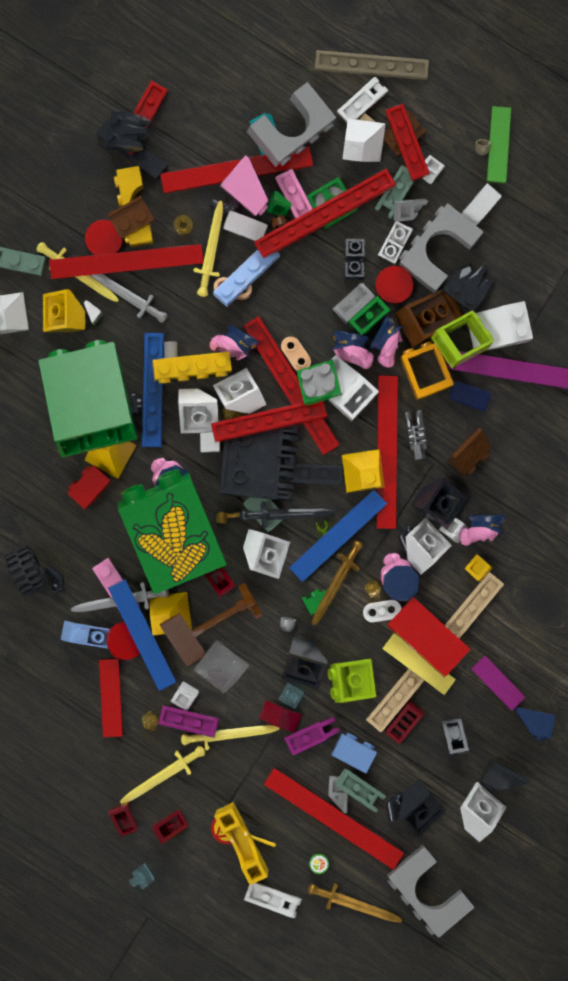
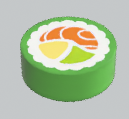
M318 853L310 858L309 866L314 873L322 874L328 869L329 862L325 855Z

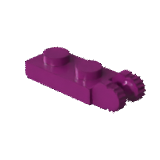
M334 716L284 737L292 756L339 733V727L333 728L327 733H324L322 729L323 726L335 721Z

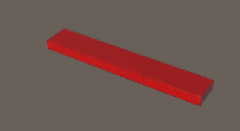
M324 401L305 406L304 402L214 422L211 423L214 441L218 443L327 418Z

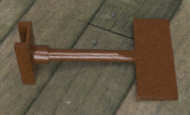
M246 583L238 586L243 599L236 602L235 606L193 630L190 629L180 612L159 624L186 666L207 655L196 638L198 635L240 611L242 613L248 609L255 619L263 616Z

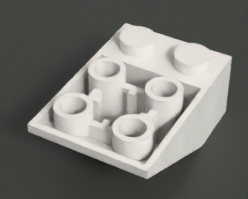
M335 355L332 359L335 363L342 395L328 400L352 422L379 391Z

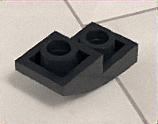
M346 239L345 280H364L365 239Z

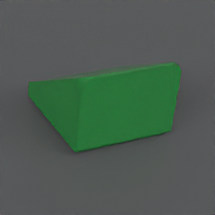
M274 191L268 200L267 212L285 217L292 203L279 192Z

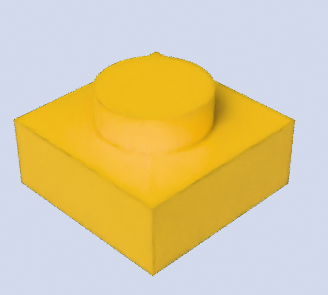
M477 554L466 566L465 570L477 581L481 582L493 567Z

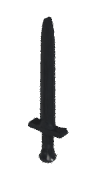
M262 501L260 504L261 512L242 510L239 513V518L243 522L248 519H261L262 528L265 529L268 526L266 520L328 517L334 515L336 511L330 509L266 510V502Z

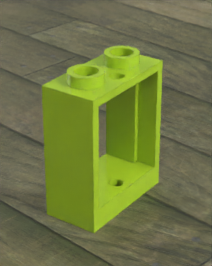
M473 310L437 329L431 337L452 369L486 351L494 342L491 333L485 329L481 318ZM467 324L480 343V346L461 355L447 334Z

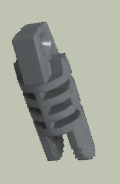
M417 410L416 412L417 426L413 424L411 412H405L411 451H414L416 460L426 459L425 449L428 447L422 410Z

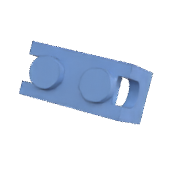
M348 732L346 735L342 733L331 755L367 773L377 754L373 750L375 746L365 741L361 744L356 741L358 737Z

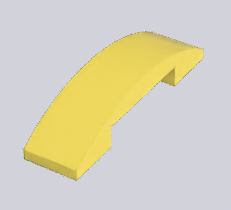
M394 633L382 648L443 695L446 694L456 680L449 674L443 678Z

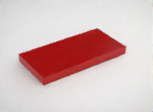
M414 597L387 624L395 634L443 678L471 650Z

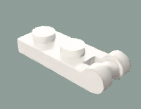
M374 77L347 101L337 113L346 123L348 118L358 120L379 99L384 97L389 90L385 86L382 87L379 84V80ZM373 88L377 91L375 95L370 91Z
M257 882L249 885L244 898L245 901L291 918L296 917V908L302 900L299 897L286 894ZM285 901L290 902L289 908L283 907Z

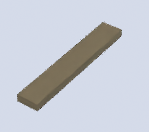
M316 50L315 71L419 80L428 79L429 60Z

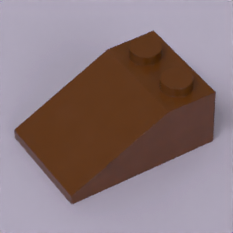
M442 289L404 306L394 314L399 324L403 326L402 329L412 347L431 339L437 329L463 316L457 303L445 294Z
M478 428L447 459L463 476L466 473L471 475L477 468L475 464L480 459L484 461L491 454L489 452L491 445L484 432Z

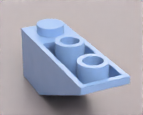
M64 621L61 640L108 649L106 637L110 629Z

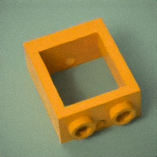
M429 341L422 344L418 350H414V348L408 349L400 357L416 400L451 388L454 385L442 353L435 343L432 344ZM434 350L445 380L419 389L408 359Z

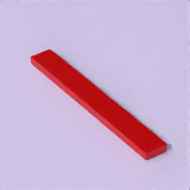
M306 147L298 155L296 153L290 156L291 160L283 166L279 164L275 167L266 155L249 158L257 177L286 172L290 169L297 170L313 167L310 147ZM242 159L160 174L164 194L221 184Z
M386 168L254 241V244L262 258L265 259L396 187V183Z
M198 244L49 260L51 279L201 264L203 263L202 246Z
M258 316L243 326L244 330L248 335L259 341L256 349L291 405L304 402L299 379L260 317ZM324 419L303 423L323 455L339 446L338 441Z
M378 376L377 450H380L385 488L377 489V493L387 504L377 513L376 529H396L398 376Z
M276 768L272 770L266 779L265 786L393 870L403 856L404 852Z

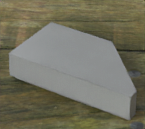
M428 200L395 201L394 221L414 220L418 215L417 212L423 205L426 206Z
M329 776L328 796L343 813H347L348 794L334 785L339 776Z

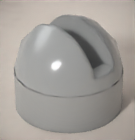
M281 617V629L286 632L292 631L295 627L296 619Z

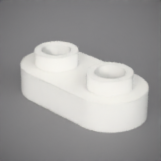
M395 600L369 603L363 609V616L369 622L391 620L399 613L401 605ZM389 606H393L395 608V611L393 613L388 612ZM370 609H374L376 611L375 616L369 615Z

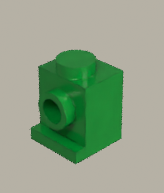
M319 589L308 594L310 596L309 599H306L305 596L302 597L310 615L316 612L327 589L321 592Z

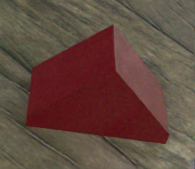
M223 567L204 574L220 598L236 587Z
M266 700L259 718L276 727L295 733L302 714Z
M129 802L110 808L108 813L120 837L138 831Z
M178 809L154 823L151 828L160 843L164 844L189 825Z

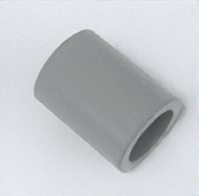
M164 342L165 358L178 357L177 342Z

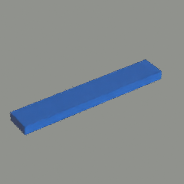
M145 333L142 447L161 448L163 384H159V381H154L152 361L164 358V333Z
M373 489L289 568L303 582L387 503Z
M124 579L108 587L158 690L160 691L176 683L126 580Z

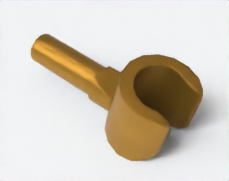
M240 512L218 513L216 522L227 524V518L239 517Z

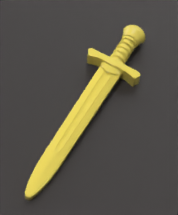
M219 201L214 213L202 270L194 269L195 273L203 275L201 287L197 291V294L201 297L208 295L209 276H220L219 272H212L223 215L222 201Z
M44 242L39 243L37 246V252L47 255L52 260L64 258L63 255L67 252L66 248H63L57 255ZM90 275L76 276L77 279L104 297L115 302L119 301L116 295Z
M265 725L217 730L215 738L199 734H183L181 742L183 745H187L191 742L204 741L205 750L207 751L209 750L208 742L268 734L279 730V727Z
M197 746L195 751L185 756V758L176 750L175 756L178 757L177 761L131 790L121 799L120 803L124 804L139 797L184 768L188 775L191 774L187 764L197 759V757L205 756L204 748Z

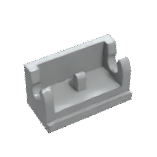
M360 283L332 310L347 325L349 320L375 299V295L363 283Z

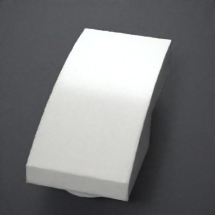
M487 183L461 214L474 225H477L496 204L501 195Z
M229 211L223 229L256 241L264 236L268 225Z
M395 221L378 255L395 264L413 229L401 222Z

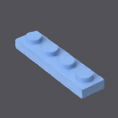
M257 250L213 291V295L228 307L280 257V254L276 252L263 259Z

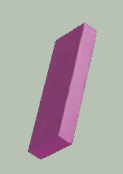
M485 655L471 668L511 711L525 698Z
M163 705L158 724L215 738L219 719Z

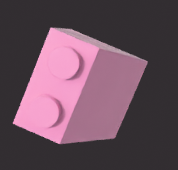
M245 155L220 186L254 216L257 213L262 215L268 208L266 205L268 199L249 158Z

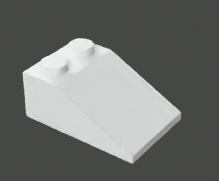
M525 301L475 313L481 318L483 326L491 333L494 340L493 344L486 351L530 342L533 339ZM469 329L473 349L480 346V343Z

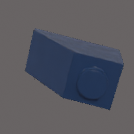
M515 707V712L527 731L534 735L533 739L545 741V738L551 739L555 715Z

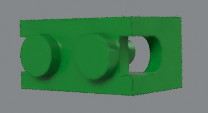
M377 296L349 320V327L351 329L354 328L358 334L366 336L386 316L390 315V309Z

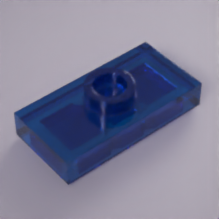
M455 381L449 400L485 412L491 393Z

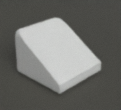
M429 155L425 162L430 175L422 179L432 184L444 168V165Z
M85 301L84 304L91 322L95 325L102 317V312L90 302Z
M213 432L200 433L201 452H220V442L215 443Z
M455 518L448 530L443 527L439 530L456 543H459L462 529L469 528Z
M182 682L171 702L187 711L199 691L186 682Z

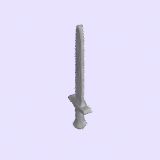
M103 274L90 275L99 283L139 308L141 311L137 314L138 318H142L145 311L156 317L160 323L166 321L167 313L159 312V310L150 306L154 298L153 295H149L148 300L145 301Z
M142 582L140 584L142 591L132 593L136 602H144V609H148L147 599L159 596L166 598L169 595V590L167 589L154 595L153 591L146 592L145 585ZM111 597L77 605L71 608V611H92L115 607L116 604Z

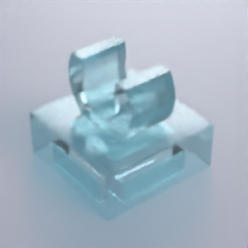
M287 683L278 700L295 709L304 691Z
M144 863L132 872L134 877L129 882L132 887L139 884L141 889H144L155 879Z

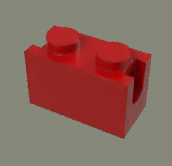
M94 465L91 468L89 466L86 467L81 473L83 477L78 482L75 480L68 488L70 491L67 494L85 510L112 482Z

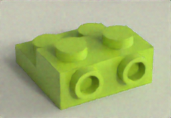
M371 659L330 664L328 677L333 683L330 694L331 698L335 699V703L376 697Z

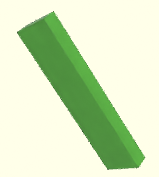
M492 106L489 138L491 146L488 153L487 182L506 183L511 108Z

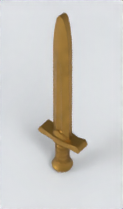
M358 540L353 541L352 549L347 557L343 554H337V558L342 560V564L314 614L312 625H316L323 617L350 568L353 571L360 570L353 561L357 553L363 548L362 542Z
M336 883L333 884L331 892L321 889L315 884H311L308 887L309 895L328 898L327 910L331 909V903L333 902L384 920L402 922L400 917L391 912L335 892L338 887Z

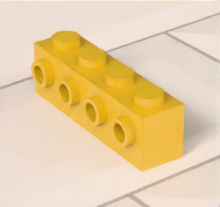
M229 351L155 359L152 361L154 381H159V384L169 383L172 379L188 381L190 377L206 379L209 378L208 375L225 377L228 376L227 373L232 371Z

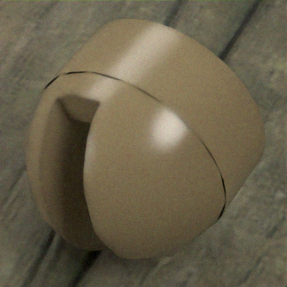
M486 139L477 140L475 143L476 152L479 155H486L490 150L491 142Z

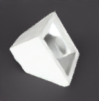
M348 118L343 159L360 162H380L386 123Z
M23 292L1 295L0 334L29 330Z
M247 368L213 385L223 405L228 410L250 414L266 405L257 384Z
M179 389L178 404L181 433L212 432L211 423L219 422L217 399L200 389Z
M427 518L423 519L406 536L408 561L420 574L432 566L452 546Z
M249 529L243 549L250 570L279 579L290 542Z
M478 782L475 783L460 807L465 830L480 842L493 831L506 809L505 805Z

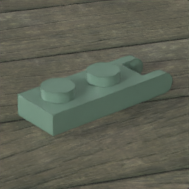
M401 165L393 178L396 187L385 192L375 207L377 211L382 205L390 209L391 211L388 214L390 219L394 215L395 201H402L414 181H411L407 168Z
M0 247V252H2L0 268L42 277L46 260L44 256Z
M347 769L342 771L334 784L375 813H377L378 809L373 804L377 797L383 800L386 798L384 794Z

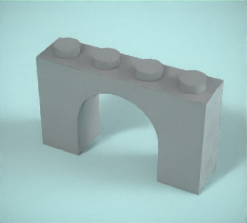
M308 82L296 90L290 97L291 102L305 119L306 129L302 135L297 137L282 135L265 115L250 125L247 130L250 137L275 167L279 164L285 165L291 160L290 156L296 153L298 155L306 148L305 144L308 142L312 144L320 137L319 133L322 131L326 133L334 126L335 115Z
M448 203L445 207L441 206L434 215L437 217L433 222L430 220L423 228L425 232L422 236L417 235L411 242L413 247L409 252L405 250L399 257L401 260L399 266L407 270L412 277L433 293L443 284L447 275L428 259L426 254L427 242L436 235L446 234L454 237L470 250L483 234L480 228Z
M422 844L396 866L394 870L387 874L389 877L387 882L394 890L399 889L402 893L400 897L405 904H411L414 908L412 911L419 920L423 918L427 923L425 928L432 936L436 934L439 938L468 914L474 906L461 890H458L446 902L438 906H427L417 899L415 885L418 878L436 863L434 857Z

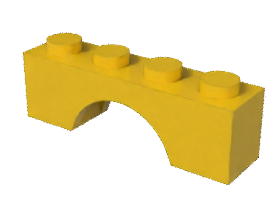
M139 166L116 170L117 176H114L116 188H120V195H117L119 206L132 201L135 195L143 189ZM150 224L125 238L126 243H130L131 248L153 244Z
M234 802L216 810L214 817L223 834L231 841L249 885L266 878L269 870Z

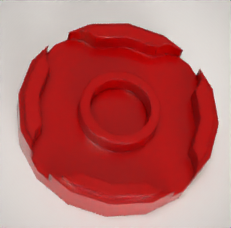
M98 220L92 223L85 235V243L93 255L118 253L122 247L123 239L121 240L112 222L109 220Z
M390 266L379 273L376 278L375 289L377 295L384 302L399 304L409 298L413 290V280L404 268Z
M119 622L111 627L107 634L106 642L108 650H110L112 655L121 660L137 657L140 652L125 622Z

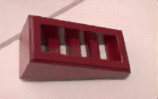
M408 701L384 733L400 745L423 717L424 712L411 701ZM408 710L413 712L416 716L414 717L413 715H411L408 712ZM406 716L409 720H411V723L407 722L402 717ZM400 722L401 724H403V725H404L405 727H407V728H406V729H403V728H402L400 725H398L397 723ZM393 728L397 729L399 732L402 733V735L399 736V735H398L396 732H394L392 729H393Z

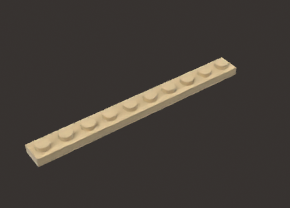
M489 572L447 621L445 626L460 638L504 584ZM408 668L366 720L382 732L424 682V679Z

